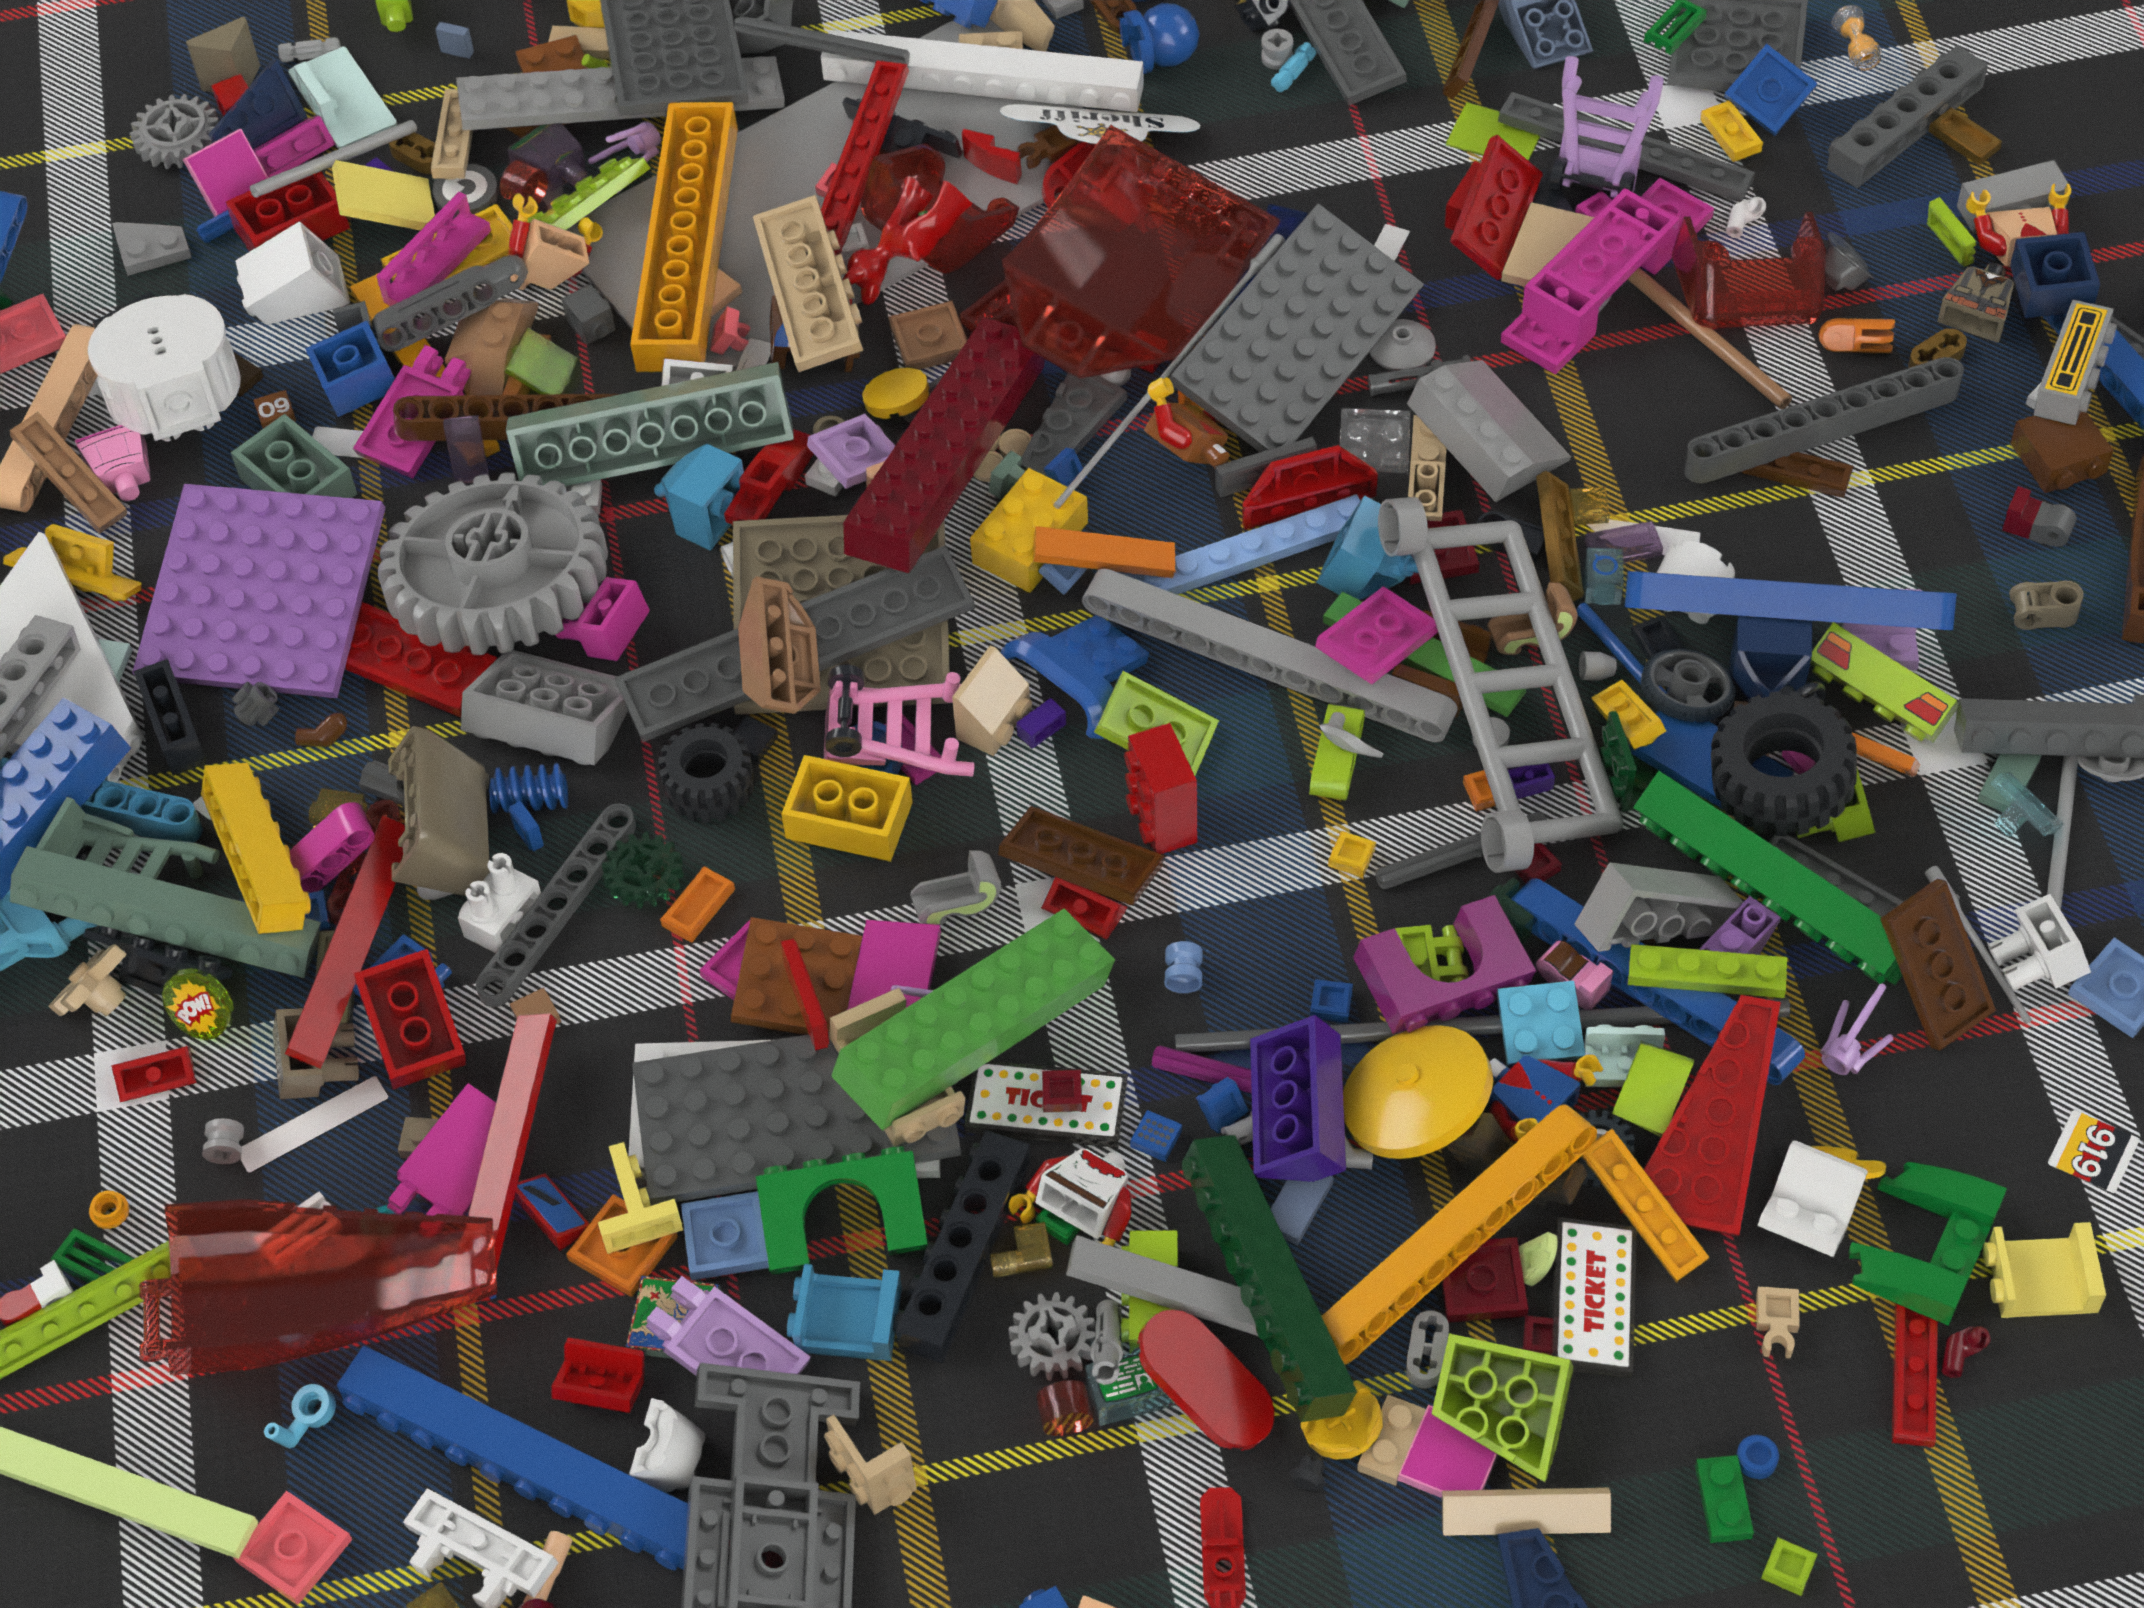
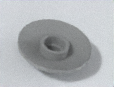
M1396 319L1369 353L1377 364L1391 371L1425 366L1433 358L1436 342L1431 331L1424 325L1412 320Z
M2076 756L2078 764L2083 769L2108 782L2129 781L2144 777V758Z

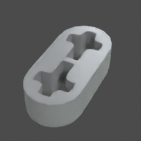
M1436 1311L1420 1313L1415 1318L1412 1326L1406 1363V1376L1414 1386L1419 1388L1435 1386L1439 1382L1449 1335V1323L1445 1316ZM1428 1325L1436 1326L1432 1344L1425 1343V1330ZM1423 1355L1430 1356V1369L1427 1374L1419 1373Z

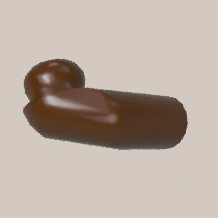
M337 712L327 716L316 728H297L295 733L296 745L329 747L333 745L346 731L347 718L342 713Z

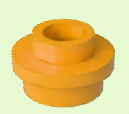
M103 1191L93 1198L89 1208V1216L97 1227L112 1229L121 1225L127 1219L130 1210L129 1203L118 1192ZM115 1208L112 1213L104 1215L107 1210Z

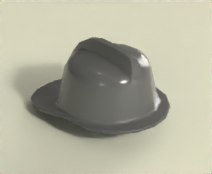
M1828 232L1827 236L1831 245L1820 265L1826 273V283L1834 291L1842 288L1852 291L1868 278L1874 279L1865 261L1855 249L1837 234Z

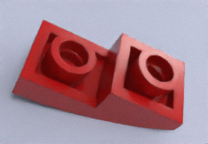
M963 129L962 144L964 157L985 173L1006 182L1018 184L1022 176L1020 152L995 147V138L992 135Z

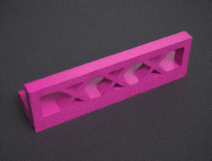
M315 116L302 121L253 149L268 178L299 166L334 146L335 142L321 117Z
M458 191L376 276L385 304L392 306L445 280L491 232L488 221L471 213L467 195ZM458 210L459 214L453 219L455 212ZM417 252L416 258L412 262L413 256ZM396 274L395 280L390 283V279Z

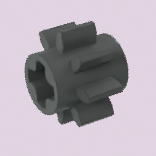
M246 682L232 698L237 703L234 707L236 716L243 723L254 726L257 722L265 726L279 710V707L274 704L277 701L275 691L262 682H257L254 686Z

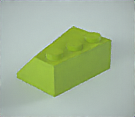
M1449 1333L1432 1415L1546 1483L1559 1439L1573 1372L1572 1362L1565 1358Z

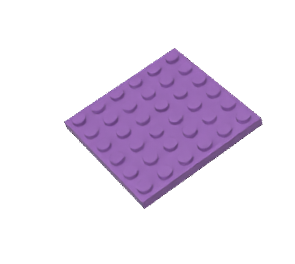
M184 484L133 671L168 659L177 683L241 689L246 682H249L252 686L257 682H262L270 686L277 693L337 698L386 507L382 501Z

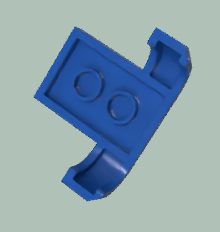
M1097 615L1053 637H1049L1041 632H1029L1007 643L1000 652L1008 661L1015 658L1024 660L1079 702L1088 720L1086 735L1089 738L1096 739L1104 738L1094 733L1114 689L1110 682L1118 679L1122 671L1129 673L1145 665L1149 656V652L1132 638L1122 633L1110 624L1108 620Z

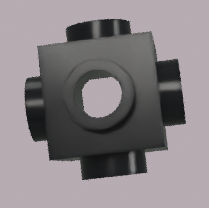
M1240 0L1234 6L1238 10L1243 23L1253 32L1261 28L1268 31L1281 22L1279 16L1292 5L1290 0Z

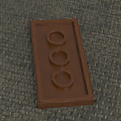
M1033 806L1028 808L1000 843L998 855L1132 906H1134L1162 868L1164 862V855Z
M1937 878L1880 918L1931 1048L1939 1051L1996 1011L1946 880Z

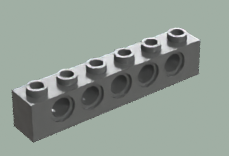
M1959 45L1955 46L1947 54L1942 53L1933 65L1926 70H1921L1908 85L1899 87L1885 103H1879L1869 116L1864 120H1858L1850 131L1842 137L1838 136L1833 140L1828 149L1827 169L1855 188H1859L1929 131L1930 123L1951 107L1957 109L1982 89L1988 64Z

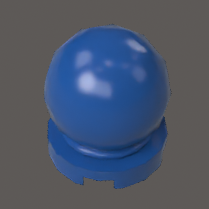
M1161 3L1147 10L1144 16L1137 10L1124 12L1125 18L1120 19L1123 48L1129 46L1133 61H1143V74L1152 72L1154 63L1161 67H1175L1187 61L1197 49L1200 32L1195 17L1188 9L1175 3Z

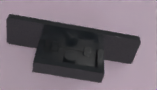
M844 98L842 104L848 118L855 119L862 99ZM896 112L893 113L879 151L891 158L913 166L924 146L960 159L963 153L958 138L952 132L932 129L920 120L913 119L911 121L900 117Z
M104 926L85 929L84 937L109 946L116 944L121 950L125 951L126 956L123 958L118 981L166 998H178L171 987L182 990L180 984H188V980L195 985L197 976L213 982L231 978L232 969L220 966V960L209 956L194 957L189 955L188 949L178 945L163 946L155 943L154 939L135 934L131 935Z

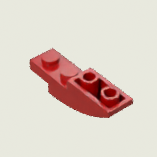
M793 429L794 440L766 445L756 455L739 479L740 490L724 513L726 523L733 525V521L766 519L784 490L791 491L814 455L807 447L809 434Z

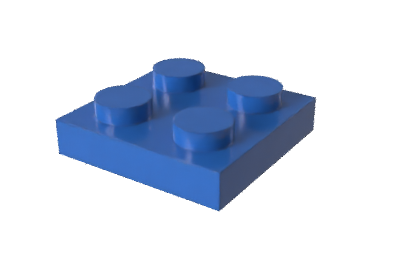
M1766 44L1725 92L1724 97L1769 133L1776 136L1817 87L1818 83Z

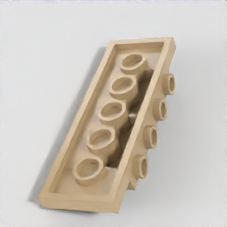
M816 195L754 215V223L798 372L863 351L856 325L862 323L861 315L856 303L850 305L849 299L855 298L849 278L843 280L841 276L847 273L841 254L835 256L834 252L840 249L835 231H827Z

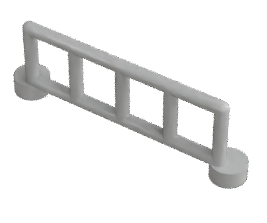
M1417 497L1384 500L1378 514V531L1382 547L1390 557L1413 555L1498 810L1495 813H1488L1484 817L1481 826V846L1488 867L1495 873L1527 869L1533 859L1534 844L1618 833L1623 827V819L1521 526L1516 521L1509 520L1428 528L1424 507ZM1504 543L1521 593L1450 600L1434 549ZM1528 614L1545 665L1475 672L1458 621ZM1553 686L1571 738L1500 747L1482 694ZM1579 760L1597 814L1529 822L1526 815L1521 811L1507 768Z

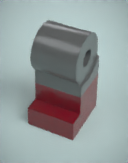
M2018 486L2009 505L2002 531L2041 544L2044 543L2056 547L2065 545L2077 521L2075 512L2064 505H2052L2030 497L2031 490Z

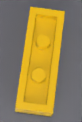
M1623 680L1591 697L1596 709L1606 720L1608 719L1609 712L1617 711L1627 742L1634 750L1653 743L1658 736L1666 732L1661 719Z

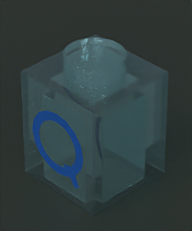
M1587 548L1584 568L1585 603L1599 605L1621 604L1624 584L1623 549Z

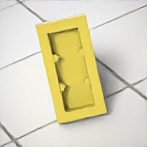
M624 1142L609 1146L628 1213L598 1222L607 1254L683 1231L675 1199L651 1206L646 1187L638 1189L635 1179L642 1177L636 1154L628 1156Z

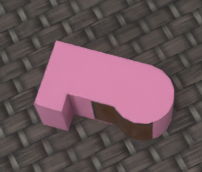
M1556 941L1536 962L1539 973L1549 983L1574 980L1577 1002L1584 1010H1592L1610 991L1613 970L1603 963H1600L1598 966L1583 955H1579L1570 944L1564 941Z

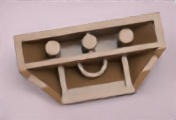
M509 298L497 299L489 307L458 322L445 358V364L447 366L453 357L465 361L467 364L465 368L471 370V375L463 387L466 395L503 394L524 332L530 333L539 307L538 302Z
M756 576L752 580L738 627L743 692L762 708L795 714L821 691L816 628L803 606L792 595L793 590L788 583Z

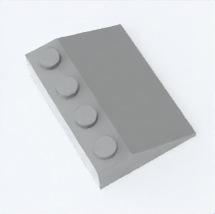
M1483 360L1443 365L1419 378L1407 402V405L1495 502L1536 480V476L1545 470L1550 472L1568 462L1571 458L1566 450Z
M512 650L511 652L503 653L463 691L461 730L473 733L479 738H492L507 742L508 745L513 747H526L538 750L547 756H560L572 759L581 765H595L609 750L628 709L616 685V676Z

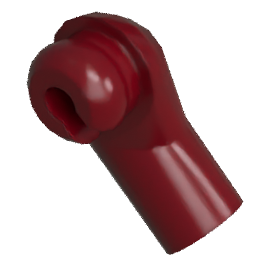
M1971 1326L1952 1334L1946 1342L1942 1374L1951 1378L1961 1377L1965 1358L1980 1352L1989 1345L1990 1334L1988 1330L1982 1326Z

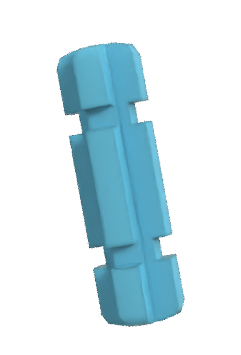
M1304 42L1303 45H1300L1295 54L1291 55L1281 67L1279 73H1276L1271 79V86L1277 92L1282 93L1284 90H1287L1293 80L1308 65V61L1315 57L1316 49L1311 46V43Z

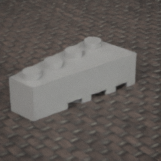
M1609 862L1574 925L1595 949L1600 952L1610 950L1613 944L1621 943L1625 948L1631 947V944L1639 945L1641 940L1654 939L1657 943L1669 942L1671 938L1677 935H1683L1686 939L1712 936L1744 902L1720 876Z

